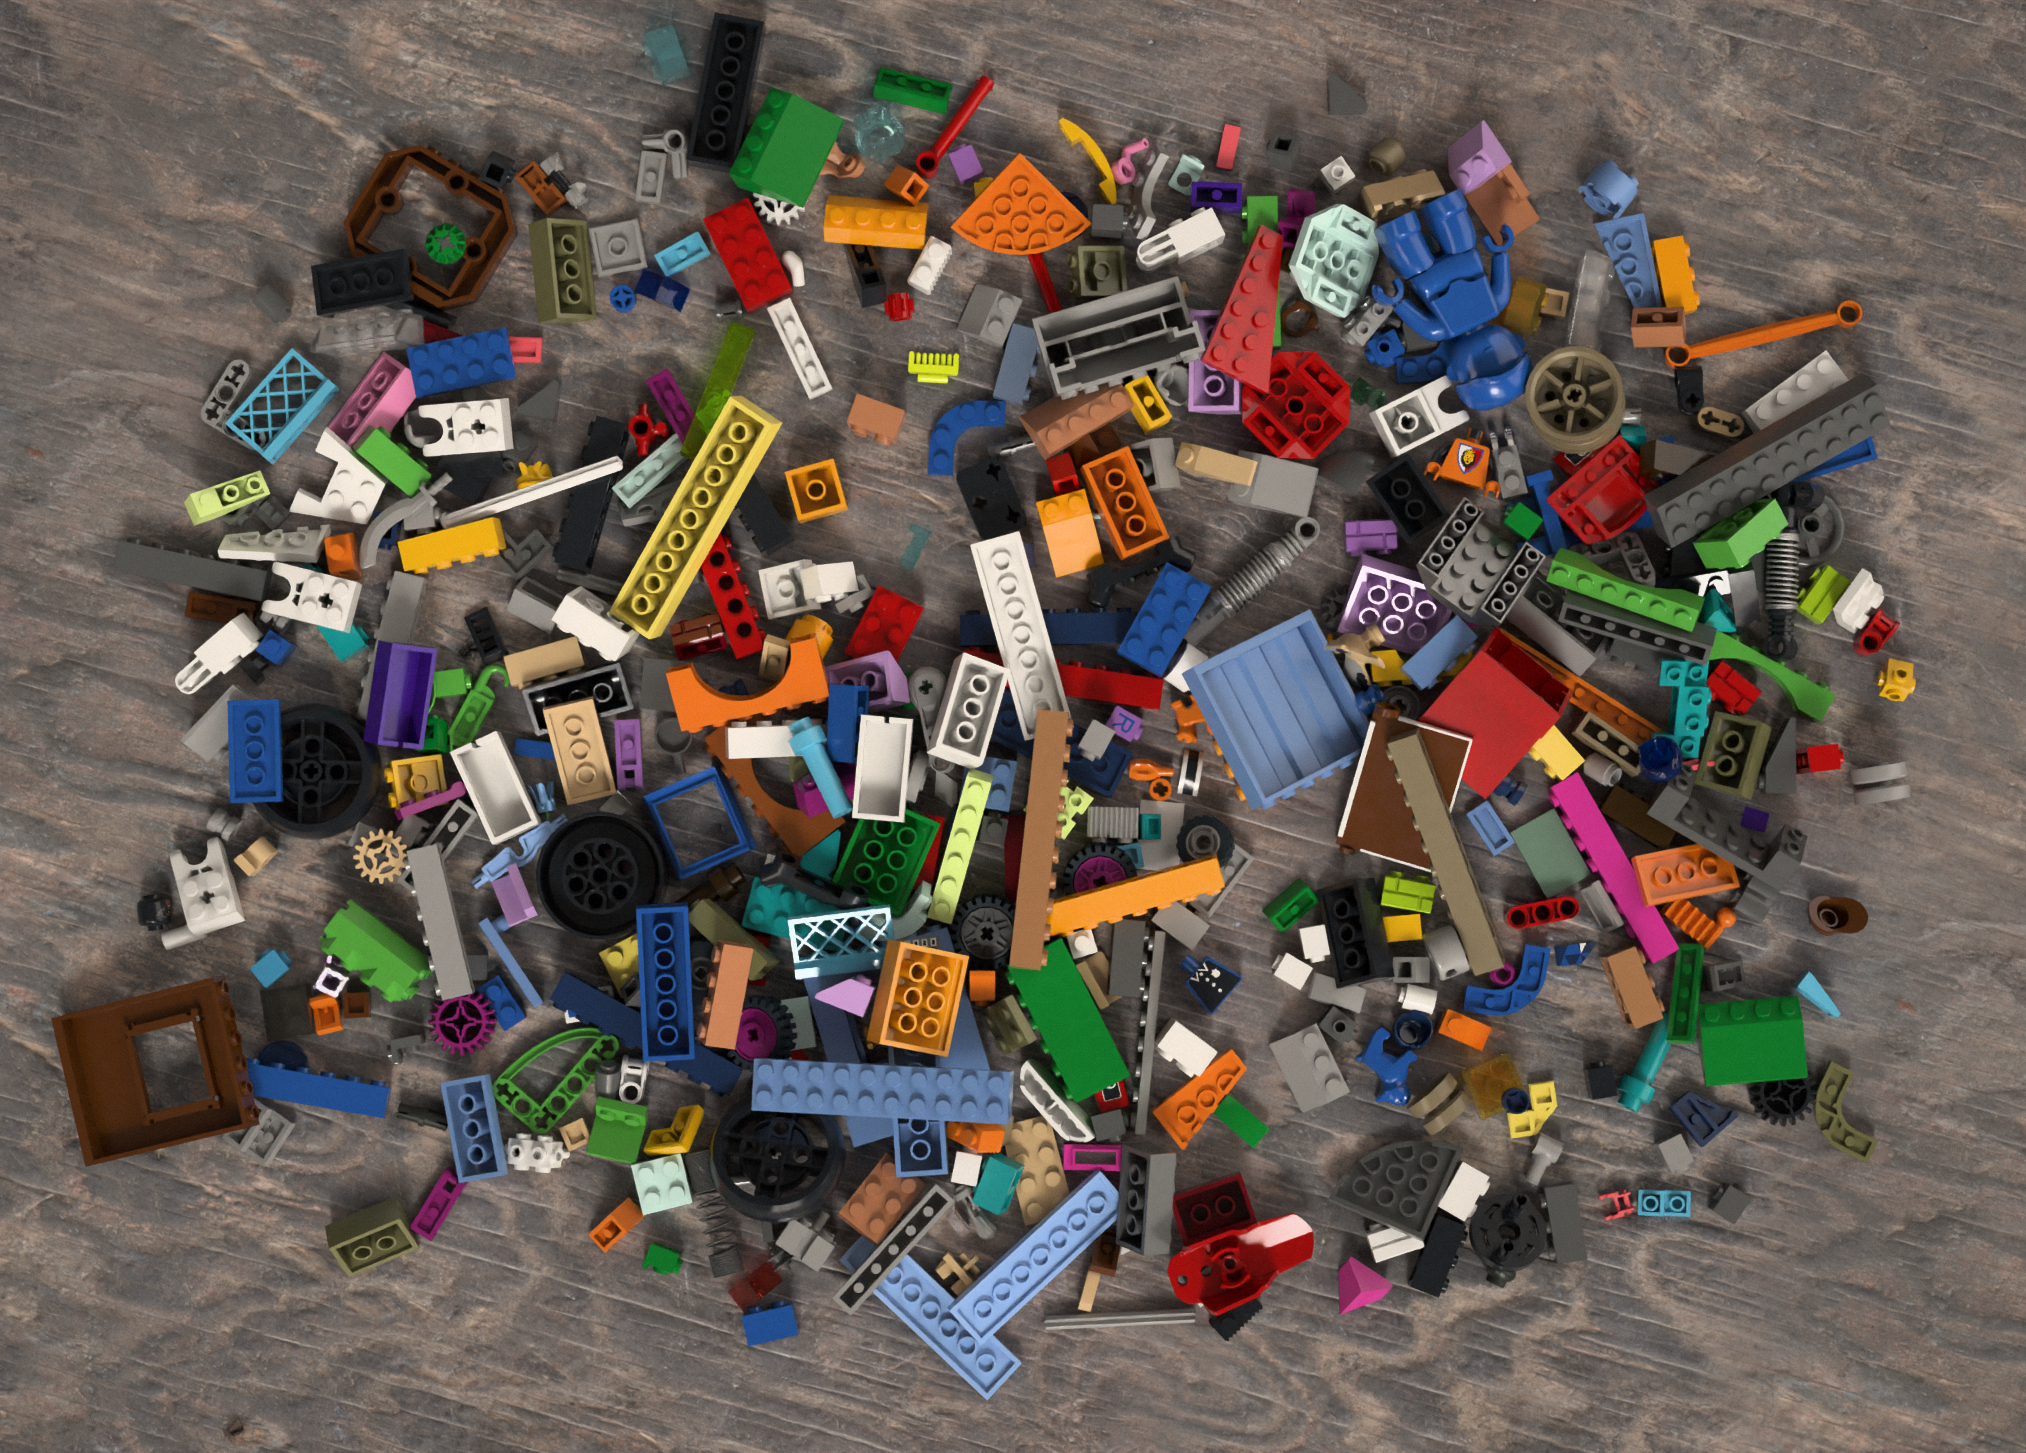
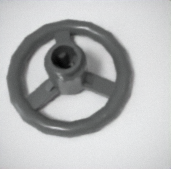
M1797 492V497L1805 498L1809 496V494ZM1826 494L1821 506L1815 508L1812 513H1806L1797 518L1796 528L1800 531L1799 539L1805 541L1809 556L1808 558L1799 557L1796 560L1799 563L1798 566L1808 568L1825 563L1836 554L1843 542L1845 522L1842 511L1835 501ZM1829 510L1835 524L1834 538L1828 548L1819 553L1815 537L1821 533L1823 529L1821 518ZM1804 523L1809 526L1808 531L1805 529Z

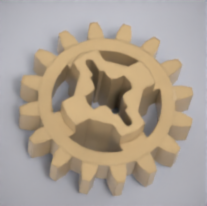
M379 828L378 834L375 835L372 830H369L370 837L365 838L361 835L362 845L355 844L354 846L359 851V853L353 854V859L359 860L354 866L356 869L363 868L360 875L364 877L369 874V882L371 883L375 878H378L380 884H383L384 878H388L390 882H393L392 875L401 876L399 868H406L403 859L407 856V853L402 850L406 849L407 845L406 843L399 844L402 837L398 835L393 838L392 830L384 834L382 828ZM382 839L380 844L373 847L369 846L371 842ZM392 843L397 848L398 857L390 852ZM385 849L384 853L387 858L381 859L377 864L375 853H381ZM364 855L372 860L370 869L364 862ZM389 865L393 866L392 869L386 872H381L382 868Z

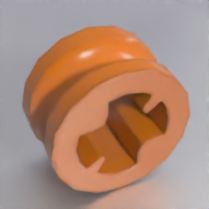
M1158 778L1150 784L1149 793L1153 799L1163 801L1171 795L1172 787L1168 780ZM1161 782L1162 786H1167L1168 792H1164L1165 796L1159 797L1158 793L1153 792V787H1157L1156 783Z

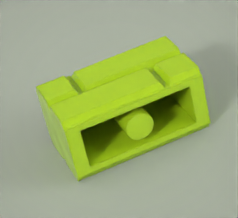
M1824 565L1821 568L1816 567L1808 578L1811 581L1806 589L1802 587L1796 594L1798 599L1795 601L1798 603V612L1818 625L1825 621L1851 584L1850 580L1828 565Z
M1390 871V876L1383 875L1379 903L1383 906L1431 914L1436 884L1430 883L1429 877L1415 875V880L1406 879L1405 873Z

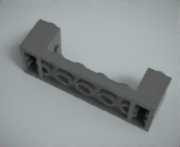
M1675 760L1655 787L1647 814L1780 891L1801 864L1808 836L1803 834L1798 828L1785 824L1773 841L1768 844L1763 838L1749 833L1739 824L1730 822L1717 811L1710 810L1701 805L1696 799L1691 798L1690 795L1697 772L1689 765Z

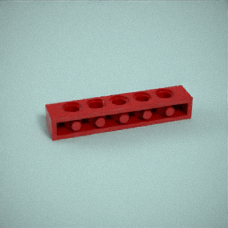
M720 532L701 568L735 657L739 661L762 652L766 634L764 629H758L756 620L760 619L755 605L750 606L747 597L751 595L746 582H740L738 573L742 571L737 558L732 559L729 550L733 549L728 535L723 536L722 532ZM716 553H722L725 557L724 563L720 566H714L711 562L713 555ZM727 576L732 577L734 581L733 586L728 590L722 589L720 586L721 580ZM734 600H740L743 604L742 610L738 613H732L729 609L730 603ZM744 623L750 624L752 628L750 635L742 637L738 633L739 626Z

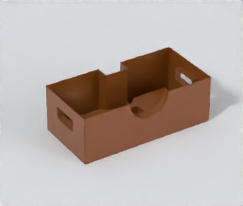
M534 160L514 176L548 218L568 202L553 183L549 186L546 184L549 179Z

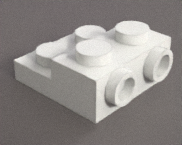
M803 559L758 570L768 620L821 609V604L817 603L816 599H805L800 570L816 565L812 564V560Z
M1861 569L1833 608L1837 624L1853 634L1856 633L1858 628L1863 629L1865 627L1871 610L1873 608L1877 609L1884 599L1882 586L1873 581L1871 573L1867 570Z

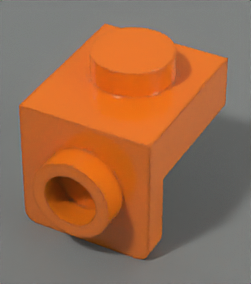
M320 993L316 997L309 998V1004L314 1013L316 1032L319 1036L344 1030L340 1002L333 993Z

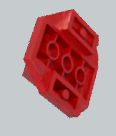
M1315 351L1278 352L1271 359L1268 394L1264 395L1247 385H1244L1241 389L1242 424L1276 458L1314 460L1349 425L1350 386ZM1297 401L1301 404L1302 410L1299 413H1293L1289 410L1288 403Z

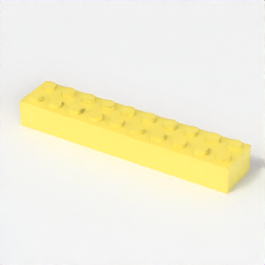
M741 395L731 396L728 399L609 610L611 614L648 639L662 635L782 422Z

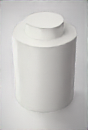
M1407 983L1405 988H1400L1397 1001L1401 1002V1008L1419 1010L1427 1015H1432L1437 991Z

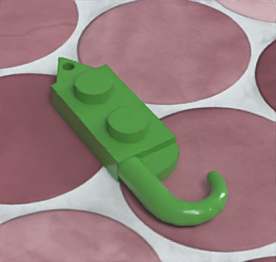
M491 664L482 670L447 733L450 735V751H454V745L458 749L473 743L495 702L494 692L486 686L490 676L494 672H500L505 679L504 686L507 687L509 685L508 672L503 665Z

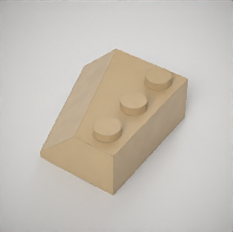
M1426 169L1413 172L1411 176L1403 178L1398 176L1386 182L1364 186L1359 199L1364 215L1375 222L1407 214L1414 210H1420L1430 202L1444 196L1445 192L1434 170L1427 172Z

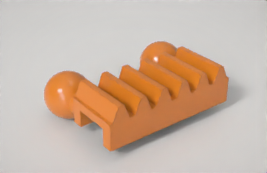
M1686 899L1668 902L1658 911L1696 943L1702 944L1705 950L1711 947L1725 927H1731L1737 919L1733 909L1724 907L1717 912V921L1714 923L1713 920L1709 919Z

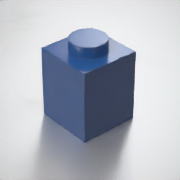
M269 630L256 651L274 664L283 666L297 646L278 632Z

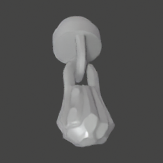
M960 1184L953 1189L955 1192L953 1196L956 1201L962 1200L967 1207L978 1236L982 1240L992 1239L997 1229L996 1226L985 1216L980 1206L972 1203V1186ZM976 1209L979 1214L975 1216L972 1210Z

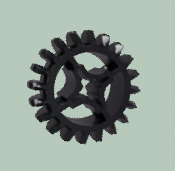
M1807 1070V1073H1808V1077H1807V1078H1809L1812 1073H1811V1071ZM1800 1078L1798 1079L1799 1083L1788 1084L1785 1080L1773 1081L1772 1088L1765 1092V1094L1764 1087L1767 1081L1750 1083L1755 1085V1089H1749L1748 1094L1755 1095V1098L1750 1099L1749 1103L1759 1104L1755 1107L1754 1112L1758 1114L1763 1111L1761 1119L1766 1121L1770 1117V1124L1776 1125L1779 1119L1780 1126L1785 1127L1787 1118L1791 1125H1795V1116L1802 1121L1805 1120L1802 1112L1805 1111L1810 1114L1812 1110L1807 1107L1808 1103L1816 1104L1817 1102L1810 1098L1811 1094H1818V1090L1810 1089V1086L1816 1084V1080ZM1781 1086L1787 1089L1790 1088L1784 1093V1099L1783 1096H1776L1781 1091ZM1801 1092L1798 1104L1792 1109V1106H1794L1793 1096ZM1778 1100L1780 1105L1784 1107L1785 1112L1777 1113L1773 1111L1766 1101Z

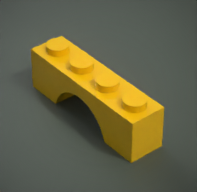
M1396 650L1370 652L1381 658L1385 664L1383 669L1369 663L1371 683H1377L1378 687H1390L1394 681H1402V685H1414L1399 669L1405 662L1399 657ZM1472 650L1467 655H1464L1462 652L1456 657L1455 660L1458 663L1448 673L1443 670L1438 674L1437 677L1440 679L1438 682H1443L1442 677L1453 678L1472 656Z

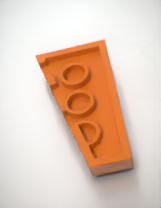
M1230 1047L1212 1061L1200 1077L1197 1075L1193 1076L1151 1109L1182 1151L1247 1068Z

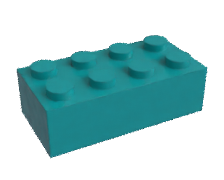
M754 877L741 926L791 939L788 917L840 911L842 909L824 904L818 898L809 894H802L796 888L789 885L781 884L767 888L762 885L759 877ZM824 920L819 927L830 933L837 924L831 920ZM805 923L794 924L795 931L802 936H805L811 929ZM840 927L833 937L844 943L847 931ZM815 930L808 940L819 946L826 937ZM831 941L824 946L825 949L836 952L840 948Z

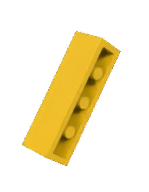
M494 517L398 542L404 571L411 572L415 576L429 573L428 569L436 566L438 570L452 567V562L459 560L461 563H469L476 560L475 556L482 554L485 557L496 556L500 554L499 550L507 548L500 519Z

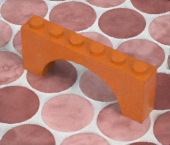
M816 633L792 638L790 641L791 661L783 676L769 688L750 695H730L713 689L697 674L693 662L668 668L666 676L681 732L688 730L689 733H695L703 730V726L713 724V727H720L728 724V720L737 719L738 721H745L758 713L770 715L776 713L779 708L787 707L788 710L801 707V703L811 701L812 704L826 701V697H829L830 686Z

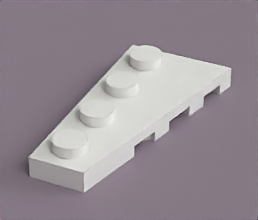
M330 524L320 525V529L309 530L308 526L297 527V532L283 533L282 529L272 530V532L266 535H260L258 531L225 535L218 548L219 558L317 563L325 546L324 538L331 534Z

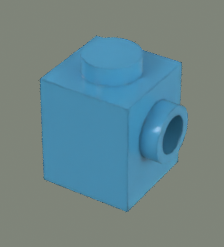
M269 948L257 957L259 961L250 968L265 988H271L294 969L291 965L293 960L285 950L273 949L271 951Z

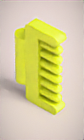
M913 351L909 352L908 372L910 374H918V382L948 383V376L958 375L959 354L957 353L953 356L952 366V354L947 355V365L946 354H941V365H939L940 355L936 353L933 365V353L928 355V364L927 353H923L921 364V353L917 352L916 364H914L915 353Z

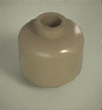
M1384 138L1369 152V165L1379 175L1390 176L1406 160L1405 147L1396 139Z

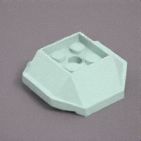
M1335 204L1305 217L1289 263L1291 269L1290 276L1298 285L1305 300L1342 318L1347 317L1350 311L1359 306L1365 297L1379 256L1378 240L1374 233L1378 229L1377 222L1344 204Z

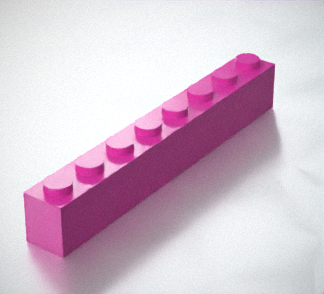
M1575 772L1567 776L1563 781L1548 787L1550 793L1547 795L1554 807L1558 806L1563 815L1560 818L1567 829H1572L1576 836L1573 838L1576 847L1580 852L1584 850L1588 857L1585 860L1588 868L1592 873L1596 872L1599 876L1603 888L1610 895L1614 902L1613 905L1626 923L1623 926L1626 934L1631 940L1635 939L1639 946L1636 949L1642 951L1645 961L1647 960L1648 963L1654 964L1677 951L1679 947L1655 905L1644 907L1634 869L1579 773Z

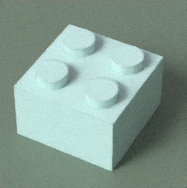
M684 1153L665 1155L631 1165L643 1215L690 1204L695 1201L692 1186H690L689 1174L686 1169L687 1166L684 1161Z

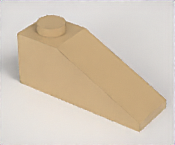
M1182 442L1174 466L1192 475L1251 486L1258 462L1204 446Z

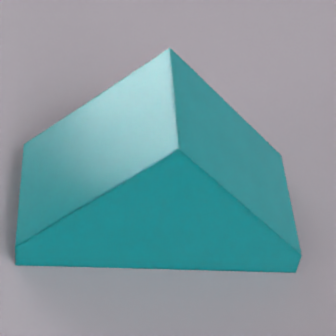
M1715 588L1711 589L1705 596L1698 623L1715 627L1720 632L1737 631L1732 608Z

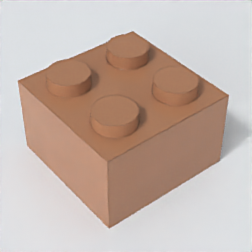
M857 393L847 419V424L852 434L862 438H866L867 435L872 436L876 439V443L889 447L890 443L897 444L906 419L905 410Z

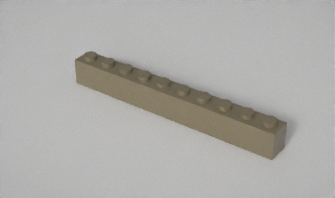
M1415 728L1391 736L1387 743L1388 746H1385L1387 756L1390 761L1394 760L1397 768L1394 770L1398 784H1403L1405 804L1407 807H1411L1414 816H1412L1414 828L1416 831L1420 830L1423 837L1421 839L1422 849L1425 854L1429 853L1432 862L1429 863L1433 877H1438L1440 882L1438 886L1439 894L1442 900L1447 901L1449 906L1447 915L1451 923L1455 922L1458 930L1456 934L1466 951L1465 956L1469 969L1472 968L1474 975L1477 976L1503 968L1505 964L1503 951L1419 728Z

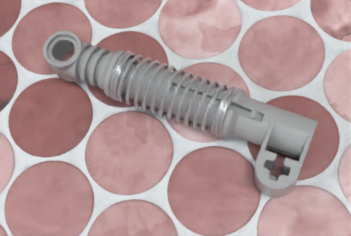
M1303 517L1289 530L1290 534L1286 532V537L1282 536L1280 538L1281 542L1277 540L1275 543L1270 542L1265 546L1263 551L1267 557L1259 552V557L1254 556L1255 561L1250 560V565L1246 563V569L1242 567V572L1237 571L1238 576L1233 575V580L1229 578V584L1225 582V587L1220 586L1221 591L1216 590V592L1209 596V601L1198 611L1183 640L1196 647L1225 620L1234 618L1236 612H1240V608H1244V604L1249 605L1248 600L1253 601V597H1257V593H1261V589L1266 590L1265 585L1270 586V582H1274V578H1278V574H1283L1282 570L1287 571L1292 566L1293 556L1297 557L1299 555L1298 551L1302 553L1304 551L1303 547L1306 549L1317 540L1320 532L1318 522L1314 518ZM1304 525H1310L1314 529V534L1310 537H1304L1300 533V528Z

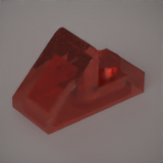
M770 1262L763 1263L728 1291L743 1312L761 1300L763 1296L783 1281L779 1273L773 1271L774 1267Z

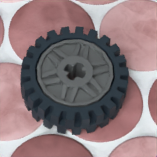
M983 893L982 895L973 896L960 906L953 918L950 936L953 941V948L957 950V954L969 956L968 965L972 964L977 969L995 970L1010 963L1016 904L1013 901L1010 902L1005 896L1001 897L995 893ZM985 927L987 929L991 927L994 930L992 936L990 934L986 936L983 933Z

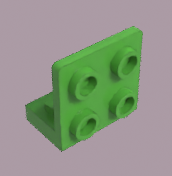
M598 1096L595 1105L596 1117L586 1153L597 1157L636 1164L648 1120V1107Z

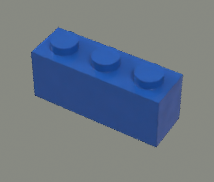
M830 684L829 709L826 722L828 727L825 745L826 753L830 761L857 763L861 715H868L869 686Z

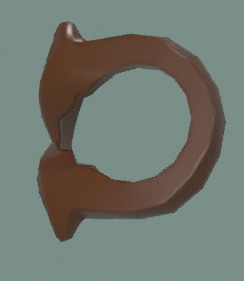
M1298 297L1296 298V303L1282 313V328L1292 337H1302L1311 330H1319L1317 314L1309 303ZM1309 311L1311 316L1302 330L1293 332L1287 328L1286 318L1291 312Z

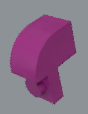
M1291 188L1288 191L1287 216L1279 221V234L1283 236L1282 246L1295 248L1305 217L1317 213L1315 212V192Z

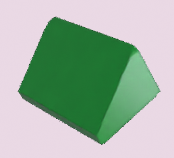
M1299 878L1267 905L1262 912L1283 934L1319 902V899L1307 884Z

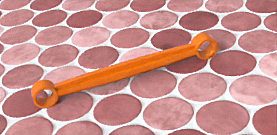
M1847 300L1842 302L1835 311L1755 327L1689 346L1685 344V346L1668 347L1664 352V362L1668 367L1675 369L1684 367L1690 359L1757 346L1836 324L1842 328H1852L1862 318V308L1857 302ZM1844 306L1853 308L1857 314L1856 320L1853 322L1844 321L1840 316L1841 308ZM1678 347L1684 350L1686 359L1683 363L1671 361L1668 353L1672 348Z

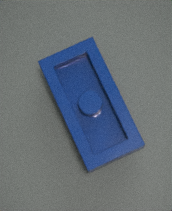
M500 975L477 989L479 993L484 994V1001H491L488 1007L495 1009L496 1012L493 1014L504 1031L527 1018Z

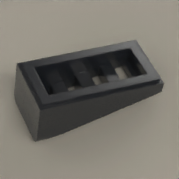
M487 607L464 617L480 657L486 665H491L503 659L504 656L510 655ZM486 618L487 622L476 627L474 626V623ZM488 628L491 629L490 631L480 636L478 635V633L481 631H484ZM494 637V639H495L494 641H491V642H489V643L483 645L482 642H485V641H487V640H489V639H491V638Z

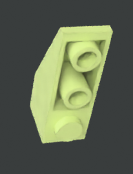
M257 471L192 493L184 504L195 526L268 496L270 491L261 471Z

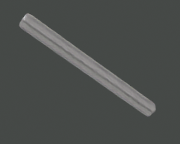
M1193 1308L1047 1315L1044 1318L1046 1330L1194 1323L1196 1314Z

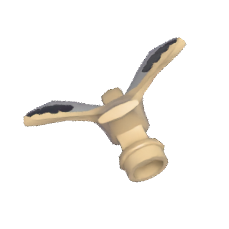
M1377 624L1368 626L1366 631L1359 635L1345 633L1336 640L1333 639L1331 633L1327 635L1326 641L1328 645H1325L1324 649L1332 651L1333 654L1344 653L1343 672L1347 681L1367 691L1372 683L1365 669V663L1385 668L1384 661L1369 651L1372 647L1380 646L1381 643L1386 641Z

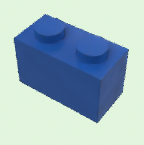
M786 1299L772 1302V1307L762 1309L761 1305L747 1308V1313H743L742 1320L748 1346L798 1335L800 1330L793 1302L787 1303Z

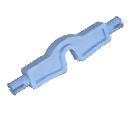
M562 813L551 823L550 821H545L534 830L521 836L519 842L524 849L522 856H518L511 847L504 848L493 860L481 868L483 872L472 879L471 883L475 884L474 887L478 889L488 880L493 882L508 872V866L516 863L519 868L530 863L550 835L559 826L568 821L566 816Z

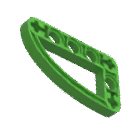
M594 1027L577 1028L557 1034L536 1045L510 1065L492 1085L494 1097L535 1133L545 1134L557 1124L594 1081L595 1071L590 1072L585 1068L586 1059L594 1057L598 1060V1063L602 1062V1057L593 1051L596 1048L600 1052L605 1046L602 1043L603 1040L609 1041L612 1039L614 1041L612 1044L614 1050L609 1049L602 1055L612 1060L620 1049V1041L614 1034L611 1037L607 1036ZM577 1038L598 1039L542 1105L512 1081L530 1062L561 1043ZM575 1076L581 1079L582 1087L579 1091H573L569 1088L568 1081L571 1077ZM507 1083L509 1085L507 1090L512 1095L516 1091L519 1092L520 1095L512 1100L511 1105L507 1102V1100L511 1099L510 1096L498 1093L500 1091L499 1084L504 1085ZM555 1096H561L565 1099L564 1109L556 1110L552 1107V1099ZM519 1099L528 1100L530 1104L528 1112L520 1113L517 1110L516 1103ZM547 1107L557 1117L554 1119L553 1116H550L546 1121L548 1127H541L539 1129L536 1118H543L548 1113L544 1110Z

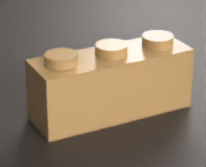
M577 636L503 657L511 686L519 687V690L522 687L532 685L535 681L542 679L543 681L557 678V675L575 673L587 667L582 645L578 641Z

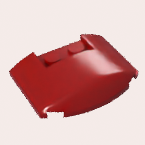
M1619 435L1545 500L1585 545H1591L1595 542L1611 539L1634 524L1647 509L1643 496L1652 492L1655 486L1659 485L1660 481L1649 480L1648 476L1639 474L1640 457Z

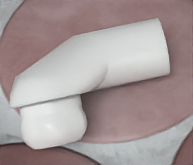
M793 251L784 252L781 256V262L790 271L793 286L805 285L802 260Z

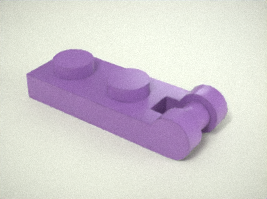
M614 720L618 791H626L627 788L644 790L641 720ZM634 770L635 778H626L625 771Z

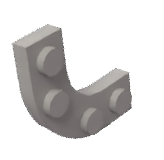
M1157 143L1146 154L1145 165L1142 171L1138 172L1134 178L1133 186H1135L1131 205L1127 210L1130 226L1135 237L1143 241L1148 237L1156 221L1151 210V196L1156 181L1169 158L1165 147Z

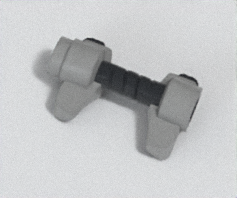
M555 152L540 164L539 167L545 175L553 177L565 191L564 197L571 205L579 208L586 202L587 198L584 196L585 183L575 181L571 184L561 171L564 170V166L559 158V152Z

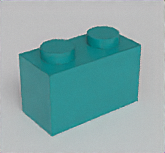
M1001 1153L987 1157L981 1169L984 1171L982 1178L977 1181L976 1187L974 1186L973 1188L975 1196L972 1203L997 1215L1006 1212L1025 1165Z

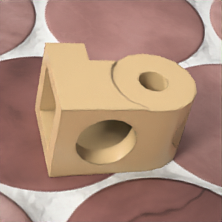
M263 836L255 841L244 853L238 855L234 862L248 876H255L277 854L278 850Z

